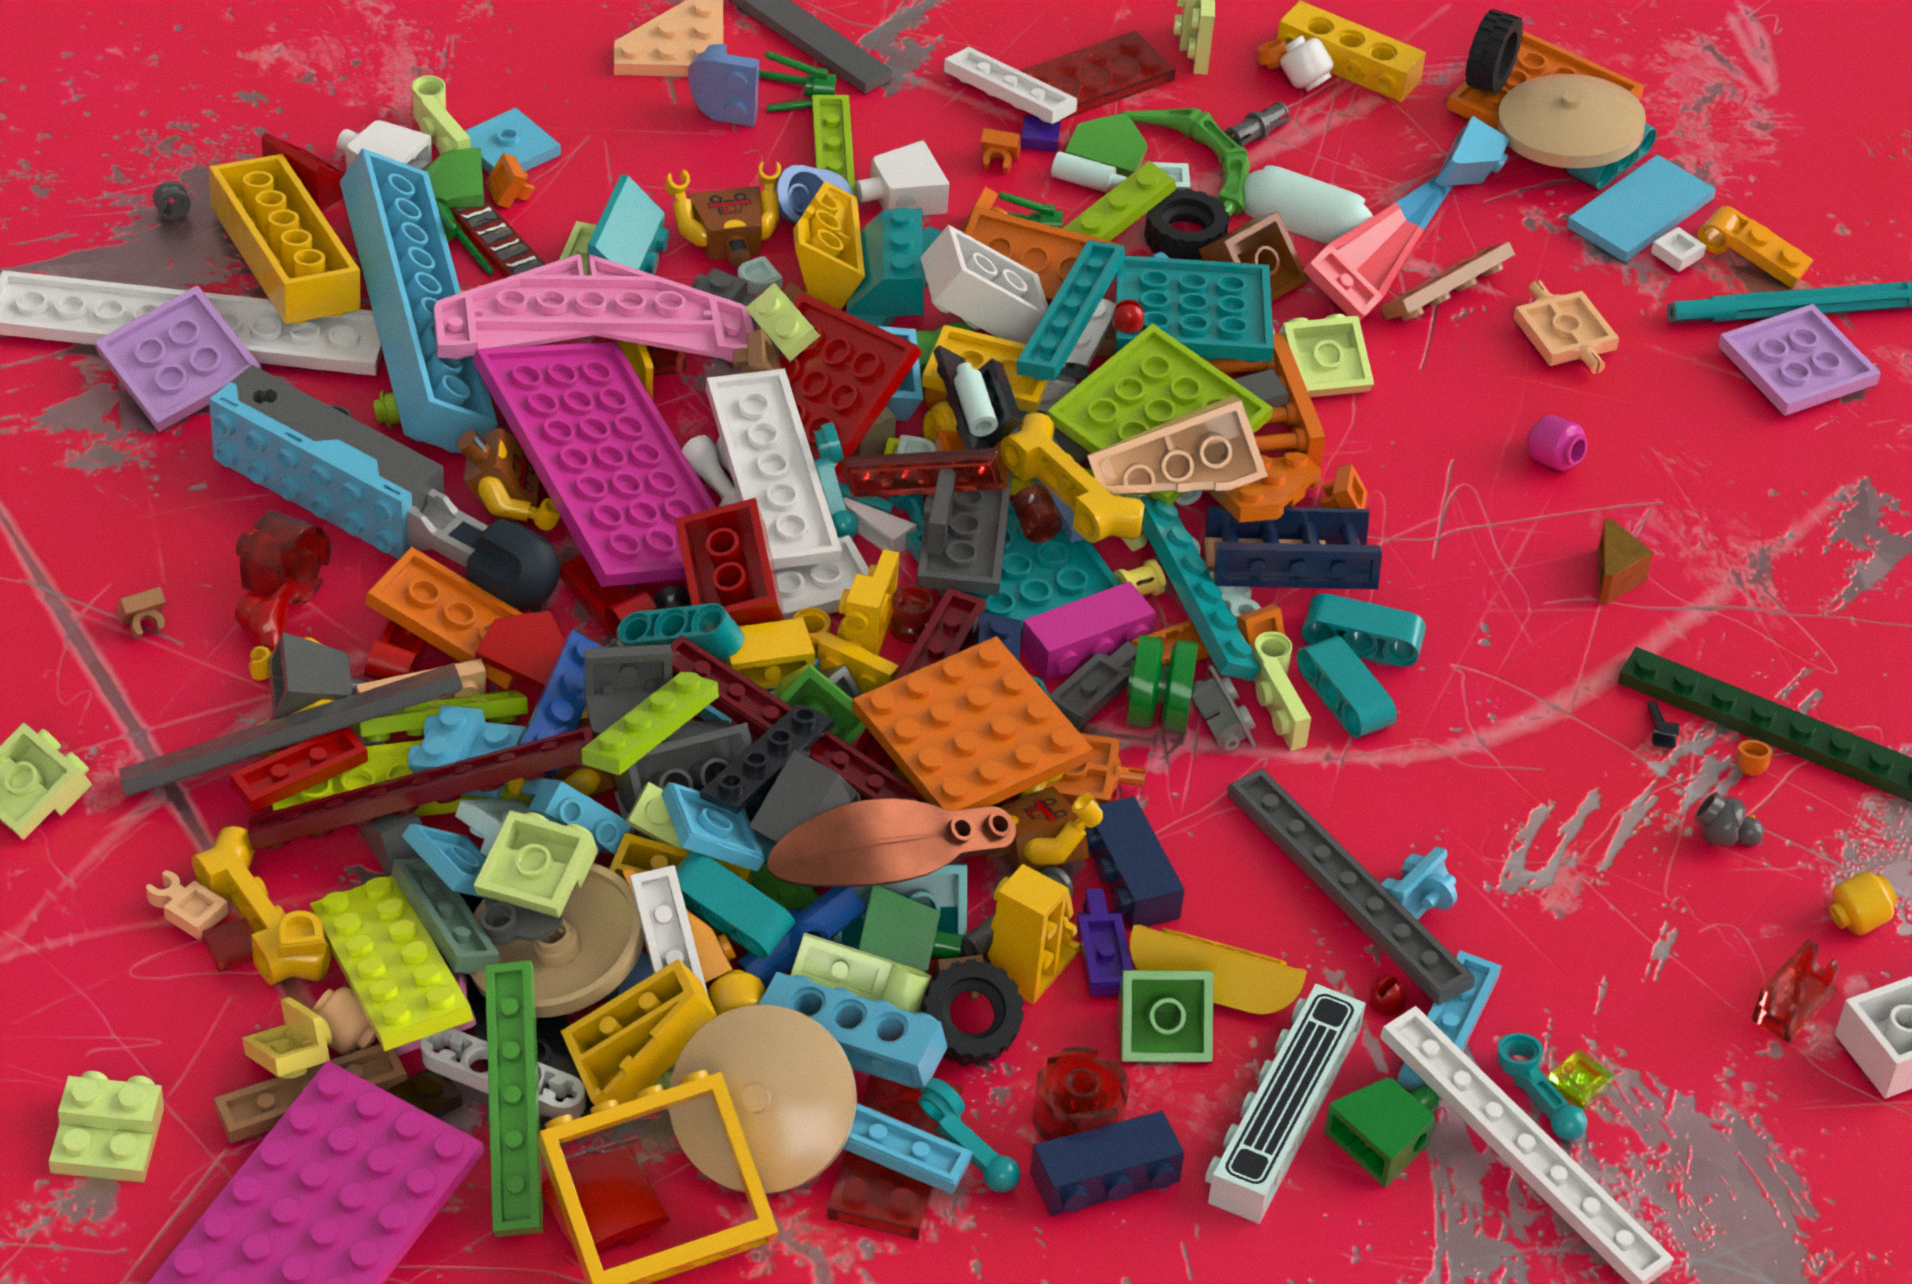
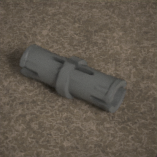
M1280 101L1275 102L1260 112L1253 111L1245 116L1244 121L1227 128L1224 133L1228 136L1234 133L1235 135L1230 138L1241 147L1253 140H1263L1270 134L1271 130L1286 124L1290 120V115L1279 118L1288 113L1289 109L1284 103Z

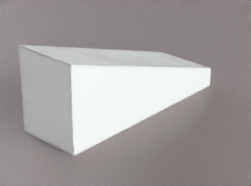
M843 498L846 509L857 517V533L882 551L885 549L899 552L900 554L907 549L906 535L917 531V524L849 498Z

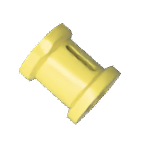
M1154 559L1147 560L1143 563V566L1129 571L1118 569L1113 572L1121 584L1130 581L1142 596L1148 594L1158 596L1165 592V575L1161 566Z

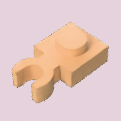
M165 870L162 873L163 886L166 889H157L151 884L146 886L149 903L153 906L164 908L166 920L196 939H200L229 914L227 900L195 880L186 888L180 885L179 877L171 871Z

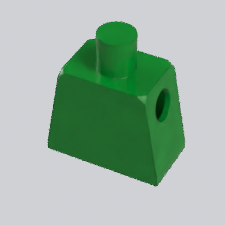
M872 886L858 950L928 973L931 956L942 959L958 958L963 935L937 930L940 911L880 886Z
M1384 1078L1330 1103L1324 1133L1386 1188L1428 1146L1435 1121L1432 1112L1439 1107V1100L1435 1092L1426 1085H1422L1409 1093L1396 1080Z

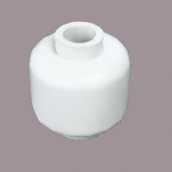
M1303 35L1284 46L1287 53L1280 59V65L1295 88L1305 87L1308 92L1332 77L1329 71L1333 68V60L1318 38H1311L1306 41Z

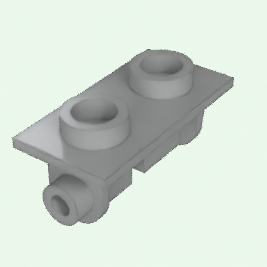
M1210 665L1209 669L1213 678L1207 681L1200 680L1193 684L1191 693L1193 702L1196 703L1205 720L1219 713V715L1206 722L1220 747L1226 750H1234L1240 745V741L1248 738L1253 748L1257 745L1250 733V730L1255 728L1256 725L1245 705L1239 708L1236 707L1233 701L1238 699L1239 695L1228 676L1220 679L1213 665Z

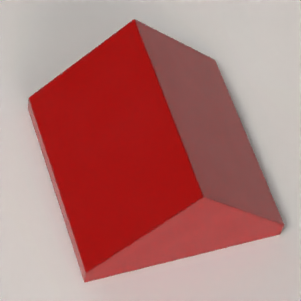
M266 132L261 138L262 157L283 154L321 212L343 198L339 181L344 176V172L301 147Z

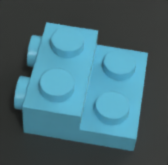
M442 705L436 716L429 715L426 718L424 740L421 746L413 745L410 748L408 767L413 773L517 746L522 739L526 727L485 722L482 709ZM505 785L491 792L476 790L462 795L499 799Z
M544 778L531 781L525 780L519 791L532 799L528 808L529 811L540 814L549 821L561 825H580L592 833L598 849L596 857H598L600 852L615 855L625 832L628 833L631 828L630 825L625 823L626 819L563 781Z

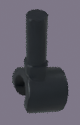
M1649 702L1647 707L1654 725L1652 744L1675 748L1676 736L1679 734V724L1665 722L1657 702Z

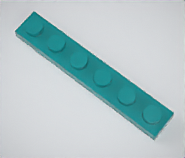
M1092 240L1087 241L1017 360L1018 375L1029 376L1036 380H1056L1125 259V246Z
M1140 496L1139 499L1145 505L1142 528L1219 674L1253 681L1261 668L1252 653L1251 646L1246 642L1237 626L1236 618L1230 613L1223 600L1221 590L1215 585L1208 572L1207 564L1200 557L1194 546L1192 536L1186 531L1179 518L1178 510L1173 504L1166 505L1161 499L1157 501Z

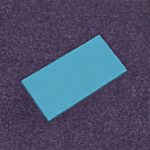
M1657 154L1569 216L1567 228L1626 263L1655 240L1662 237L1713 200L1716 188Z

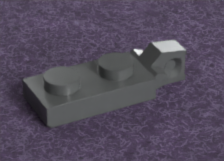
M1127 641L1111 656L1106 653H1096L1049 695V698L1077 730L1128 686L1131 661H1136L1137 646Z

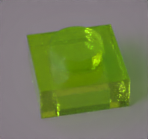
M1579 1049L1550 1073L1549 1081L1560 1094L1584 1110L1612 1087L1615 1075Z

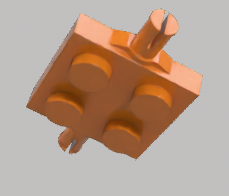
M1080 733L1093 748L1092 760L1065 772L1058 781L1047 783L1045 788L1054 786L1071 806L1083 793L1091 794L1099 804L1111 802L1112 793L1117 788L1118 783L1144 787L1146 769L1121 766L1118 755L1120 739Z

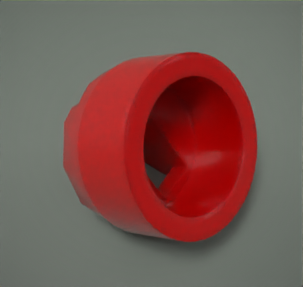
M1127 299L1122 300L1116 305L1112 319V325L1116 330L1124 333H1135L1143 328L1144 311L1137 301Z
M1393 976L1381 977L1376 980L1371 988L1369 1004L1379 1014L1386 1016L1396 1015L1404 1008L1406 990L1404 984L1398 981L1397 978ZM1382 992H1386L1383 997L1380 995Z

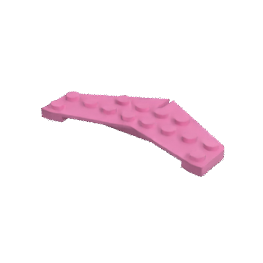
M581 253L440 299L434 305L433 324L437 358L455 360L473 356L476 349L534 346L588 336H599L720 358L733 363V352L740 348H747V333L754 331L751 315L745 309L746 306L741 303L592 254H588L587 267L589 275H584Z

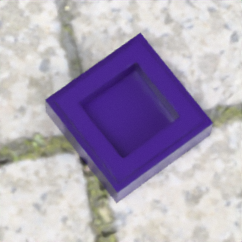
M1025 115L1021 148L1057 152L1061 120L1051 124L1040 120L1037 116Z

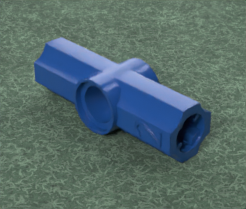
M833 887L804 910L799 908L788 910L794 918L795 924L767 959L748 952L738 960L737 964L742 971L760 978L766 990L776 972L786 974L793 968L804 933L831 941L835 935L863 915L867 907L853 887Z

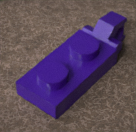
M1103 888L1086 889V900L1083 903L1084 912L1077 913L1076 926L1089 996L1119 995L1122 970H1133L1122 913L1108 911Z

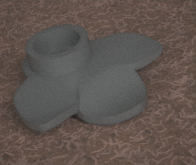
M484 897L486 908L483 910L479 924L493 945H506L516 939L526 941L543 939L554 933L562 925L563 918L562 916L558 918L512 905L508 902Z

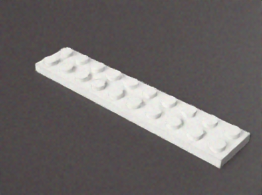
M2 270L0 276V335L95 345L94 341L188 290ZM203 292L258 363L376 376L383 350L373 311L360 309L359 311L345 313L342 316L316 318L301 324H285L269 299Z

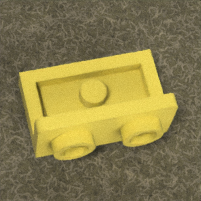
M291 997L281 999L285 1025L242 1037L245 1055L277 1077L283 1079L302 1076L307 1072V1068L325 1063L327 1060L330 1061L327 1045L332 1043V1034L326 1019L321 1018V1016Z

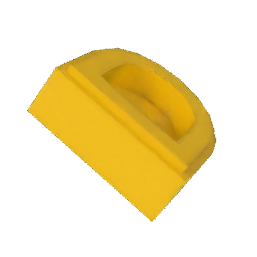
M301 910L293 911L284 915L277 923L279 958L325 953L323 926L320 918L314 913Z

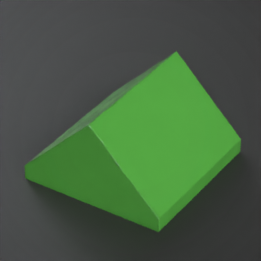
M810 663L783 677L772 693L791 707L801 704L835 718L834 726L829 732L849 745L866 729L865 725L852 711L853 699Z
M1122 970L1116 1011L1121 1061L1212 1062L1214 971Z

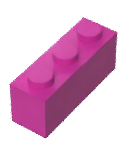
M1129 581L1023 620L1020 650L1043 679L1048 681L1078 670L1098 652L1111 656L1127 641L1131 643L1132 640L1139 638V635L1153 633L1156 612Z

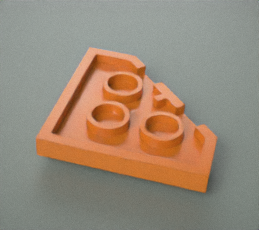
M1288 452L1284 454V457L1276 458L1261 455L1267 477L1232 490L1206 491L1239 523L1276 520L1284 514V506L1293 507L1305 497L1306 488L1315 489L1320 485L1322 469L1306 454L1300 452Z

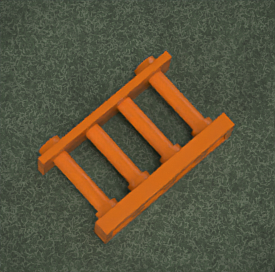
M1284 333L1273 334L1274 351L1272 362L1259 361L1250 363L1239 359L1221 358L1219 360H1209L1202 357L1224 374L1273 369L1288 391L1289 398L1288 404L1273 408L1272 418L1265 424L1283 422L1285 426H1290L1292 433L1254 436L1259 452L1294 448L1295 452L1306 454L1316 465L1321 466L1326 436Z

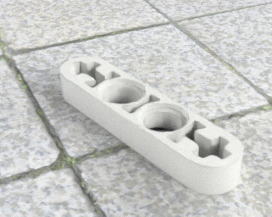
M454 1028L421 1039L422 1062L427 1069L489 1094L488 1071L480 1073L470 1068L471 1064L477 1060H488L487 1041ZM445 1046H447V1047H450V1050H448V1049H443V1048H444ZM538 1062L539 1114L553 1119L568 1114L572 1115L573 1120L579 1118L586 1108L585 1086L582 1081L573 1075ZM566 1095H572L573 1099L567 1098ZM557 1098H558V1099H564V1100H563V1102H559V1101H557Z

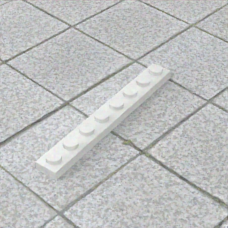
M1414 1006L1383 1027L1380 1038L1629 1284H1650L1670 1269L1674 1258L1418 1007Z

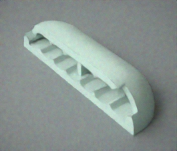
M1267 165L1263 170L1249 173L1245 179L1244 212L1256 219L1278 211L1287 231L1325 244L1333 242L1374 217L1363 204L1365 199L1360 195L1278 166Z

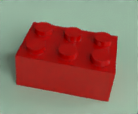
M756 498L675 518L691 605L719 604L724 607L738 626L785 620L766 524Z

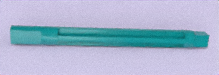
M1912 281L1710 296L1708 299L1675 301L1667 304V316L1669 323L1702 320L1725 322L1771 318L1810 304H1814L1823 314L1911 308Z

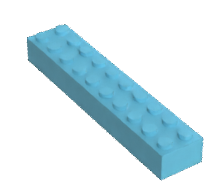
M362 148L339 182L404 435L414 441H423L444 448L451 453L463 454L457 448V442L465 432L474 430L480 436H483L494 430L498 423L489 390L472 362L474 355L458 360L437 358L433 324L434 305L440 299L461 293L429 174L426 171Z

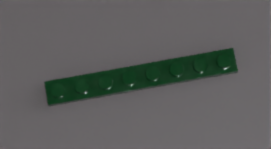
M1638 647L1634 648L1620 671L1618 683L1912 802V757Z

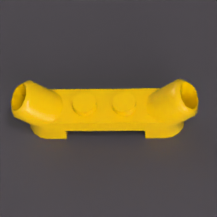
M1042 413L1026 414L1021 418L1023 423L1018 427V432L1002 439L1000 444L1001 454L1010 471L1022 482L1037 477L1073 510V529L1086 541L1096 543L1109 536L1135 540L1140 536L1145 507L1141 499L1116 496L1107 491L1094 476H1091L1075 462L1070 454L1064 452L1053 442L1054 422L1049 416Z
M236 826L223 828L220 830L211 849L192 856V867L198 883L225 900L230 899L253 932L251 937L254 966L269 985H274L290 977L315 982L320 981L326 976L331 960V948L327 939L324 938L325 953L279 958L277 923L286 914L281 906H273L270 902L262 879L259 876L253 877L248 870L256 853V850H252L248 830Z

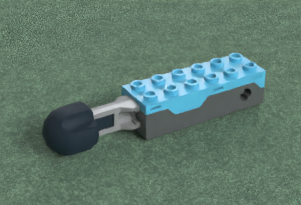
M254 365L248 367L209 399L214 459L221 465L250 478L254 483L263 485L281 495L285 500L298 504L312 512L315 516L331 522L345 530L348 534L366 541L381 552L388 553L397 559H400L411 547L420 551L432 549L466 567V578L468 581L515 609L524 610L542 604L550 598L555 590L560 577L561 565L552 544L543 536L516 522L510 523L500 519L487 526L459 511L450 499L444 495V469L442 465Z

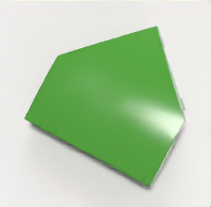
M1123 113L1079 123L1068 143L1065 153L1116 167V174L1129 177L1140 168L1148 146L1129 115Z
M467 148L444 152L425 170L429 174L436 203L440 202L448 206V208L484 207L481 148Z

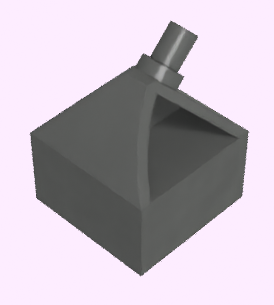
M793 750L749 827L771 847H774L787 833L807 820L833 808L861 801L860 794L839 773Z

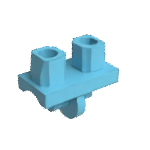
M1437 846L1426 857L1411 853L1404 860L1401 868L1402 881L1387 877L1381 883L1417 920L1428 909L1430 910L1435 907L1439 910H1447L1457 901V892L1454 887L1456 879L1447 872L1445 867V859L1448 856L1447 849Z

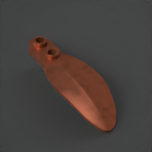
M908 799L857 801L828 810L795 827L772 848L768 855L767 868L774 878L782 882L809 887H861L892 884L933 873L955 858L999 853L1013 842L1016 835V827L1013 819L1005 810L994 806L948 811L932 804ZM955 827L961 830L963 836L956 832Z

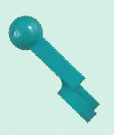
M833 422L820 425V430L814 431L816 445L821 459L814 460L838 538L848 535L853 538L858 531V520L854 513L846 509L837 480L835 466L838 462L844 461V456Z
M1511 1033L1504 1036L1499 1041L1497 1050V1061L1503 1071L1515 1077L1514 1084L1522 1088L1549 1118L1552 1131L1558 1138L1564 1141H1574L1582 1137L1587 1129V1117L1581 1108L1569 1104L1539 1068L1543 1059V1046L1541 1042L1525 1033ZM1514 1055H1520L1528 1058L1529 1060L1516 1061L1511 1059L1510 1057Z
M930 1079L921 1089V1096L918 1102L925 1114L939 1124L934 1131L947 1141L973 1151L971 1163L983 1173L984 1181L991 1190L1005 1193L1014 1189L1020 1180V1168L1017 1162L1009 1156L998 1155L961 1121V1114L965 1111V1104L951 1086L940 1079Z

